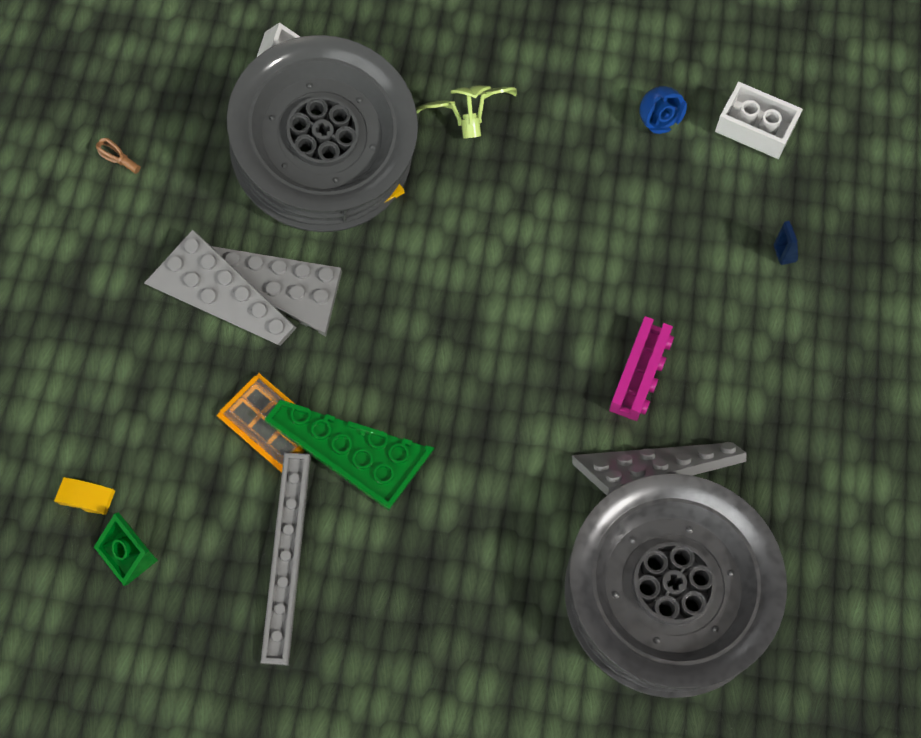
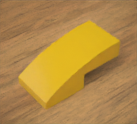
M63 477L54 502L64 506L81 508L86 512L106 515L115 490Z

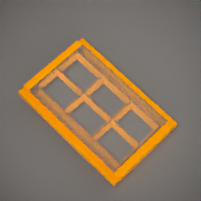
M258 373L220 410L217 417L282 473L284 453L303 454L305 450L268 425L264 419L279 400L295 403Z

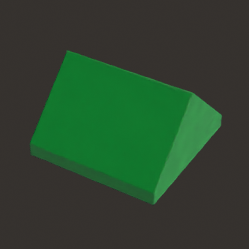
M119 512L114 513L94 545L95 550L123 586L128 585L158 561Z

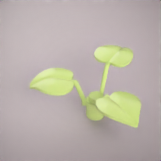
M478 85L451 90V94L460 93L467 95L468 114H463V119H461L455 106V101L425 103L417 107L416 112L418 114L425 108H450L458 120V126H462L463 138L480 137V123H482L481 117L484 100L497 93H509L516 96L517 89L514 87L491 89V86ZM481 95L478 115H476V113L472 112L471 97L477 98V96Z

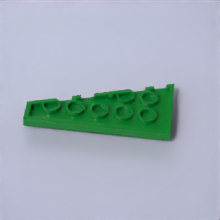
M279 400L264 419L268 425L388 511L435 449L434 447L413 443L405 438H397L388 435L386 432L351 421L346 422L335 418V416L317 413L309 408Z

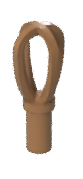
M102 138L97 142L96 149L101 157L123 165L135 174L140 171L141 166L129 159L126 154H123L122 150L112 140ZM105 145L110 147L120 157L110 154L109 152L102 149L101 146Z

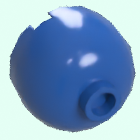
M658 86L648 91L642 98L639 114L642 122L650 131L662 134L672 130L669 127L674 125L675 122L679 124L686 114L687 103L683 96L674 88Z

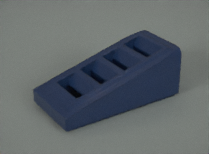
M790 221L784 222L773 244L781 265L798 261L797 238Z

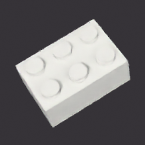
M738 81L720 115L715 132L779 159L803 109Z

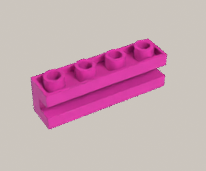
M646 316L643 319L609 409L610 412L634 421H638L640 413L645 415L650 404V401L646 399L648 392L654 393L659 380L654 378L656 370L662 371L666 361V357H663L662 354L664 349L670 350L674 336L670 335L673 326L663 323L662 328L652 325L654 319Z

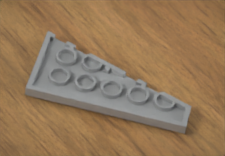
M194 230L186 236L144 283L280 346L297 328Z

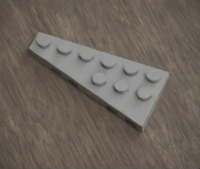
M211 246L283 315H288L298 320L300 324L306 327L309 326L326 337L342 274L341 268Z
M732 442L572 455V464L603 493L609 495L617 488L643 477L659 474H684L692 476L746 462L747 453Z

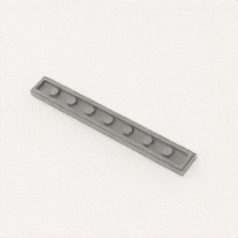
M284 453L261 664L289 666L311 460L310 454Z

